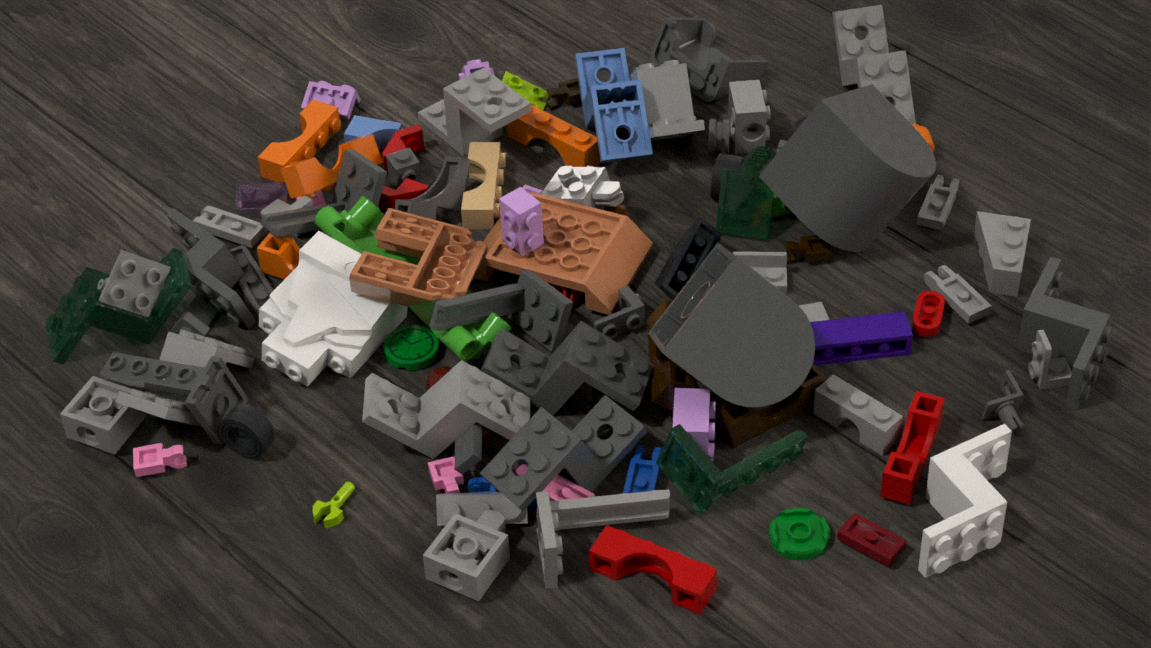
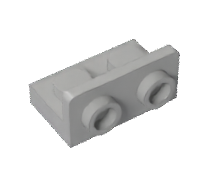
M733 252L735 256L762 275L784 294H787L786 252Z

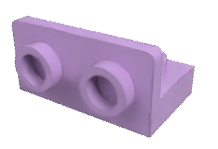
M309 81L301 109L303 110L312 100H317L338 107L340 118L349 120L354 104H359L361 98L357 91L349 85H341L340 87L331 85L326 81H319L318 83Z

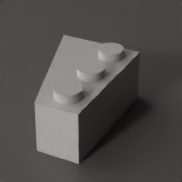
M977 211L974 238L979 246V256L983 260V270L990 293L1018 297L1031 219Z

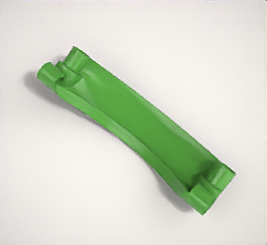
M363 195L349 212L343 210L339 214L333 207L326 206L315 216V224L326 235L361 254L363 251L415 265H418L421 259L377 247L378 239H375L376 229L384 214ZM468 289L466 295L471 294L473 292L470 289ZM436 301L408 306L434 332L437 338L462 361L479 359L485 350L491 347L496 334L501 328L508 332L512 328L502 318L492 312L486 320L437 331L429 326Z

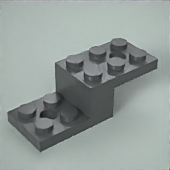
M173 208L166 215L173 224L170 228L178 237L183 238L181 244L188 250L177 262L183 270L181 276L190 285L194 286L192 291L196 295L200 296L203 300L206 298L210 300V305L219 313L225 311L227 313L226 316L235 325L239 326L242 324L250 330L257 321L239 295L231 289L245 273L224 243Z

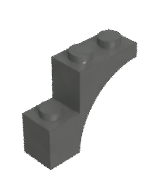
M445 156L441 172L433 185L426 192L413 199H396L395 210L436 220L437 208L461 211L469 159Z

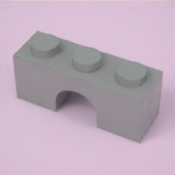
M834 374L815 389L813 414L836 428L847 418L850 419L859 430V442L881 456H884L901 440L903 422L901 414Z

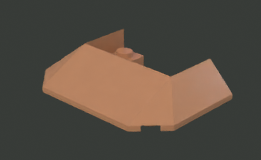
M388 208L376 229L375 239H378L377 247L421 259L418 265L363 251L350 273L351 292L403 306L466 295L485 254L487 245L482 241L475 242L471 238L472 233L466 228Z

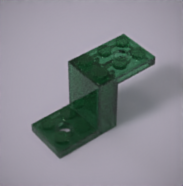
M172 248L168 255L160 261L161 264L171 268L149 318L100 302L99 298L102 293L101 290H98V283L101 279L109 278L110 275L86 267L83 273L74 280L73 287L69 293L62 297L55 313L50 315L46 321L45 328L48 332L49 348L51 349L53 362L64 364L90 326L149 345L191 288L182 251Z

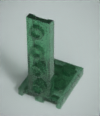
M757 146L756 149L751 150L737 170L723 168L716 230L720 233L761 239L769 238L774 192L759 175L776 155L775 151H771L772 148Z
M678 424L670 429L656 463L701 515L710 509L713 501L722 496L728 498L740 486L744 484L749 486L756 482L762 474L766 472L769 474L773 473L787 460L792 462L799 458L804 452L803 446L808 436L805 432L797 430L721 472L714 464L712 458L706 455L698 446L693 436Z

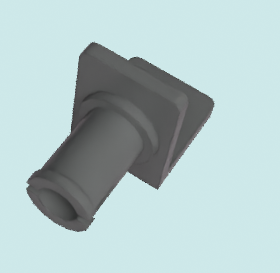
M1006 370L1000 382V388L1005 397L988 401L985 405L982 419L986 421L999 417L1001 422L1012 431L1011 437H1014L1015 434L1017 436L1026 429V426L1022 423L1016 412L1020 407L1023 393L1010 370ZM1008 382L1011 385L1013 394L1009 391Z

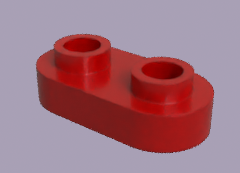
M924 291L918 295L912 321V329L916 334L923 337H931L940 331L945 299L940 293Z

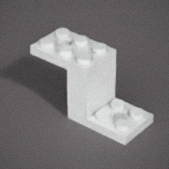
M1005 424L930 458L925 498L945 520L923 530L918 570L925 578L935 573H942L948 567L960 561H967L973 555L985 549H992L1001 542L1007 501L987 480L997 478L1006 471L1012 431Z

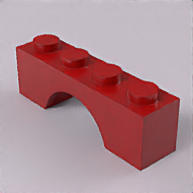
M916 391L908 410L896 453L891 452L884 468L880 497L910 504L942 423L945 398Z
M607 525L589 550L591 571L615 581L633 573L644 572L657 575L670 586L672 604L699 615L717 589L716 568Z

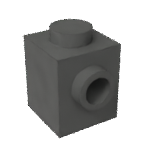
M410 148L386 155L388 177L395 189L406 178L422 183L420 162Z

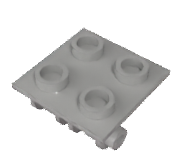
M121 250L109 278L101 279L98 283V290H101L102 293L99 301L149 318L171 267Z

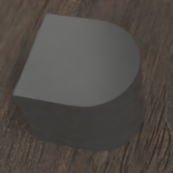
M871 84L821 99L759 177L796 217L819 238L842 250L861 252L866 250L933 175L936 170V160L923 136Z
M720 243L716 244L648 333L665 356L723 399L745 407L768 406L791 395L807 377L815 354L813 329L804 311L781 290Z

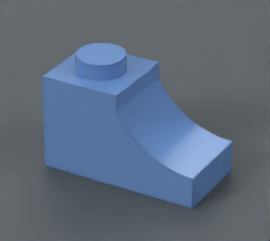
M354 115L344 133V140L346 143L358 137L373 134L380 151L386 148L396 131L402 130V123Z

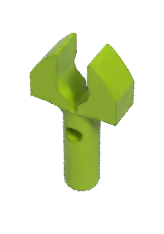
M346 482L329 502L316 501L313 505L315 524L319 522L323 515H327L323 520L325 528L340 524L344 517L343 511L339 508L355 490L353 483Z

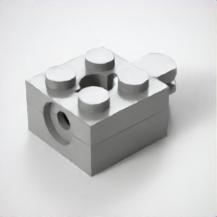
M760 80L729 82L728 119H730V132L735 153L765 151V141L770 140L769 126L766 125V121L771 119L770 106H765L767 105L766 90L761 89Z
M561 166L541 193L542 195L601 210L604 207H615L624 200L620 183L610 181L606 167Z
M92 376L60 413L66 437L116 454L147 416L146 412L116 403L118 392L130 393L132 388L144 392V389L116 384Z
M486 510L475 522L455 513L423 554L426 579L479 601L510 559L504 516L498 511Z

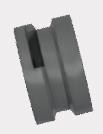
M710 118L708 154L722 152L729 155L730 119L717 121Z

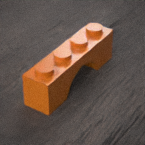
M312 100L299 113L303 134L291 141L272 142L258 156L261 177L286 185L280 169L296 162L313 158L326 145L327 141L339 131L341 119L338 107Z
M531 105V112L507 124V136L526 146L536 138L548 141L560 153L565 166L596 167L601 163L596 136Z
M373 134L358 137L339 145L338 160L332 169L324 167L315 157L281 168L280 170L290 197H303L305 195L308 198L317 196L316 191L319 189L322 192L334 189L343 155L347 149H354L376 165L383 163Z
M269 233L257 247L261 271L285 279L299 264L300 248L295 240L286 236L276 237Z

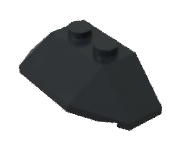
M699 216L673 248L654 284L672 299H675L716 244L720 243V232Z

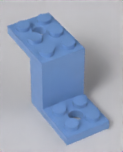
M625 48L575 54L586 128L595 127L601 163L651 157L653 152L641 80L630 81ZM600 70L607 71L610 75V80L607 82L600 81L597 78V72ZM618 128H626L630 133V137L626 140L619 139L616 135Z

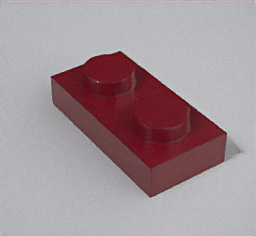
M855 512L838 530L837 539L888 567L893 564L906 548L907 540Z

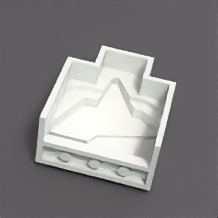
M318 231L299 250L298 266L270 294V298L259 309V327L270 334L262 342V361L269 367L278 369L292 380L299 381L307 387L326 366L331 367L337 373H342L351 378L379 348L387 336L407 317L408 306L351 292L350 273L360 258L361 253Z

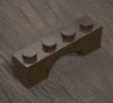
M665 299L647 319L648 333L672 303L671 301ZM648 334L649 361L654 365L650 374L652 403L673 411L675 388L695 389V377L665 356Z
M812 363L807 377L799 388L777 403L763 407H745L727 401L716 407L715 432L733 449L813 407L815 389L826 381L827 376Z

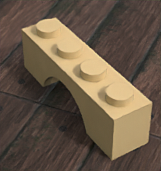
M470 142L468 152L469 178L477 180L482 184L473 190L463 192L461 207L462 225L466 229L491 230L495 225V219L500 218V204L497 202L502 197V186L499 185H504V169L501 168L506 167V153H501L500 142Z

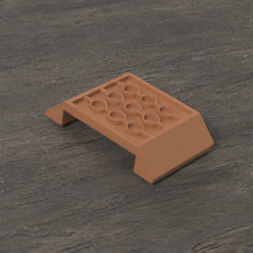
M529 192V194L541 202L544 244L522 256L515 249H511L503 240L500 216L483 241L487 248L473 278L487 282L495 269L520 275L521 271L529 269L547 283L584 292L586 309L611 315L618 305V289L631 284L653 248V242L628 216Z

